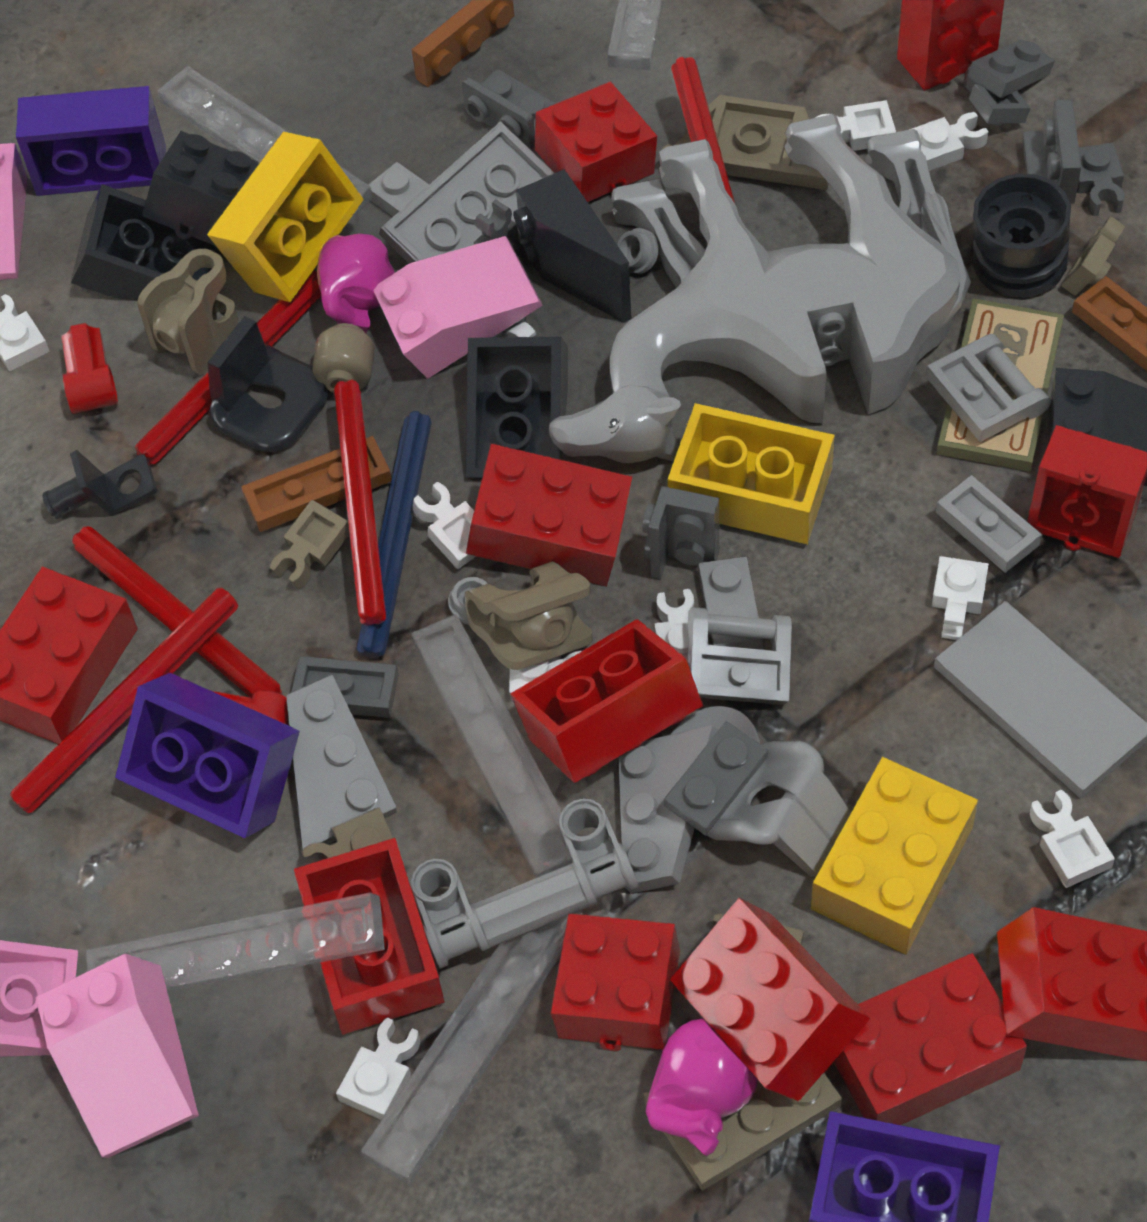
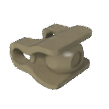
M208 249L192 250L171 271L152 280L142 290L137 301L152 350L158 353H164L168 350L173 353L187 354L191 370L198 375H203L208 371L207 362L238 325V315L234 301L219 294L226 282V270L223 259L219 254ZM204 267L212 268L210 272L202 275L198 281L192 278L194 272ZM212 313H225L220 319L213 320Z
M550 562L532 568L529 571L531 587L527 589L508 591L488 583L465 592V608L468 623L471 629L488 644L494 656L505 667L512 670L524 669L585 647L593 641L592 630L579 618L572 604L573 601L585 598L591 593L590 582L578 573H568L557 563Z

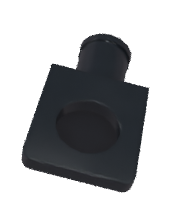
M78 450L70 453L76 477L43 492L42 497L47 510L52 516H55V519L62 518L63 515L90 501L94 504L97 503L110 516H114L156 494L157 487L149 460L145 455H139L104 474ZM131 473H140L142 480L137 490L130 494H122L120 486L123 479Z

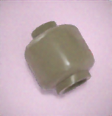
M337 324L324 330L316 341L312 367L313 375L317 381L325 384L327 389L333 393L337 382H347L351 379L358 382L359 389H361L371 379L375 345L361 328L353 324Z

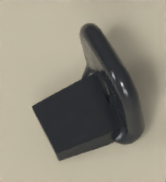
M244 316L227 337L228 340L222 343L207 362L210 397L212 400L209 411L210 418L214 426L222 434L262 452L282 451L293 445L327 402L329 390L325 384L316 380L312 372L313 366L289 356L270 345H266L257 322ZM251 384L275 388L285 393V400L278 407L267 408L258 403L245 391Z

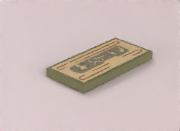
M973 298L961 348L985 335L995 334L1004 344L1003 352L1034 388H1041L1048 394L1064 314ZM982 363L1012 400L1018 398L989 363ZM947 404L938 441L937 454L1031 472L1043 414L1031 419L1027 417L979 442L949 404Z

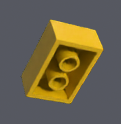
M282 132L207 235L253 292L291 302L317 266L319 253L323 245L330 238L340 234L364 199L320 139Z
M695 403L667 479L668 487L719 498V524L808 545L832 471L835 435Z
M882 757L813 881L811 910L907 955L973 829L978 799Z

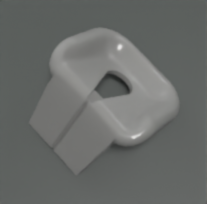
M772 741L761 744L768 749L767 759L707 835L714 840L746 841L760 845L773 843L810 877H816L851 812L830 780L823 774V759L813 746L802 741ZM766 786H774L786 791L781 799L751 806L753 797Z

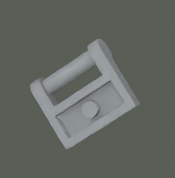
M995 334L985 335L927 365L926 378L979 442L1027 417L1031 419L1040 416L1051 404L1049 396L1041 388L1035 389L1003 352L1004 344ZM982 363H989L1018 398L1012 400Z
M691 607L687 623L689 636L688 665L700 698L785 705L789 702L792 632L790 616L774 615L771 620L708 614V610L705 608ZM708 634L770 639L772 650L707 645Z

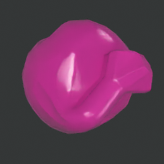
M358 233L348 236L336 235L323 245L318 258V285L326 315L336 321L337 324H353L361 328L364 333H367L369 330L370 319L368 311L381 307L373 290L380 282L395 273L388 259L387 248L381 240L373 235Z
M703 1018L682 1025L669 1037L662 1051L649 1093L646 1114L649 1125L653 1129L685 1138L702 1154L708 1156L714 1153L719 1143L717 1136L723 1129L721 1118L738 1112L750 1101L756 1092L758 1079Z

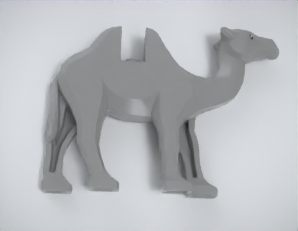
M834 114L794 122L788 125L785 132L787 142L784 146L787 156L795 164H803L816 169L833 187L844 203L848 223V243L805 244L767 252L743 224L735 203L724 188L718 165L713 160V153L706 139L669 146L659 152L661 165L659 167V174L661 179L620 186L613 189L611 193L612 212L616 222L650 230L656 236L659 246L658 253L663 267L677 288L629 320L617 333L610 354V377L613 394L596 406L572 415L555 418L549 425V435L553 443L570 457L599 455L621 463H634L657 456L661 459L674 461L679 445L673 434L672 418L677 413L681 403L676 398L669 396L663 384L662 375L668 365L683 360L704 361L739 371L771 393L796 416L812 423L823 424L826 384L825 366L833 365L842 360L849 359L867 414L884 409L896 401L905 390L917 362L927 352L938 346L948 335L954 324L955 315L960 311L971 283L952 230L947 204L944 198L936 193L931 181L926 156L921 151L922 142L918 131L910 129L870 138L866 144L868 154L865 157V163L841 138V126L837 116ZM884 177L894 181L900 202L899 207L893 202ZM665 187L691 193L699 210L700 231L707 241L706 250L681 223L673 203L666 196Z

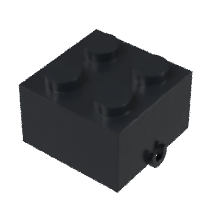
M180 131L153 173L142 217L175 229L176 235L181 239L186 240L192 236L216 246L207 234L257 168L258 162L242 152L230 151L210 143L203 136ZM182 226L189 228L188 233L185 234L181 231Z

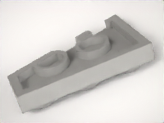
M330 675L286 695L289 725L300 730L293 754L302 848L315 842L329 844L336 841L331 830L332 827L377 807H380L384 818L397 813V807L334 676Z
M713 725L646 740L638 748L627 751L619 756L621 840L639 886L633 890L625 887L631 894L680 884L694 827L664 806V798L718 732Z

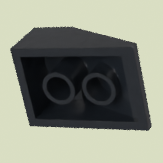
M565 169L517 189L518 210L513 212V216L521 235V239L517 240V245L519 246V254L526 265L533 264L543 280L623 323L631 320L629 261Z
M102 184L86 217L70 283L112 298L138 299L142 290L152 280L171 271L192 250L208 249L219 254L222 259L223 254L217 246L192 236L186 240L181 239L176 235L175 229L142 217L145 199ZM182 226L181 231L185 234L188 233L189 228ZM200 268L194 272L192 278L198 281L202 275L210 272L212 268Z
M562 337L468 338L467 479H482L491 444L562 460L563 452L553 443L549 435L550 423L559 416H566L568 346Z
M1056 368L1050 396L1048 444L1055 426L1058 425L1147 452V388L1105 371ZM1147 475L1144 486H1147Z

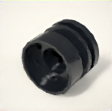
M1016 173L996 179L984 187L975 200L973 212V267L978 279L991 291L1007 297L1027 298L1045 293L1058 284L1065 274L1068 264L1071 204L1065 191L1055 182L1036 174Z

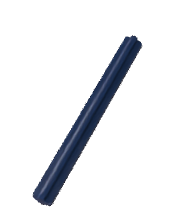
M412 411L404 419L378 544L386 619L381 624L369 626L362 624L357 644L358 654L371 660H378L380 656L386 653L414 514L413 499L418 494L432 425L429 415L421 414L419 411Z

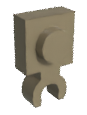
M1112 216L1106 220L1102 228L1099 226L1092 235L1086 249L1078 256L1061 286L1076 296L1087 284L1090 283L1093 286L1104 278L1111 267V264L1106 260L1125 226Z
M311 500L284 535V539L291 548L278 553L273 558L270 569L276 576L281 578L289 567L296 566L289 580L297 589L302 588L310 578V566L316 561L326 567L349 536L348 521Z
M377 807L332 827L331 830L336 839L335 843L330 845L321 842L311 843L304 847L301 853L303 857H308L314 853L321 852L326 858H330L386 841L393 837L380 807Z

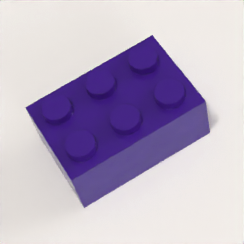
M149 86L18 98L16 139L37 196L98 191L102 184L114 189L150 186L153 173L166 154V144Z
M168 673L138 686L115 778L236 835L247 838L275 822L300 730L177 675Z
M830 1111L809 1222H989L1000 1145Z

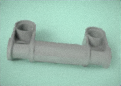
M584 798L574 800L566 805L561 812L559 824L573 861L570 865L477 903H470L456 869L448 861L431 859L416 868L412 875L411 886L424 920L423 927L440 969L448 966V959L478 947L482 951L487 950L499 943L568 916L569 913L573 914L587 907L590 908L597 905V898L624 887H628L630 890L639 887L622 844L618 843L605 810L599 803ZM584 828H597L590 835L577 836ZM440 887H449L441 896H430L433 891Z

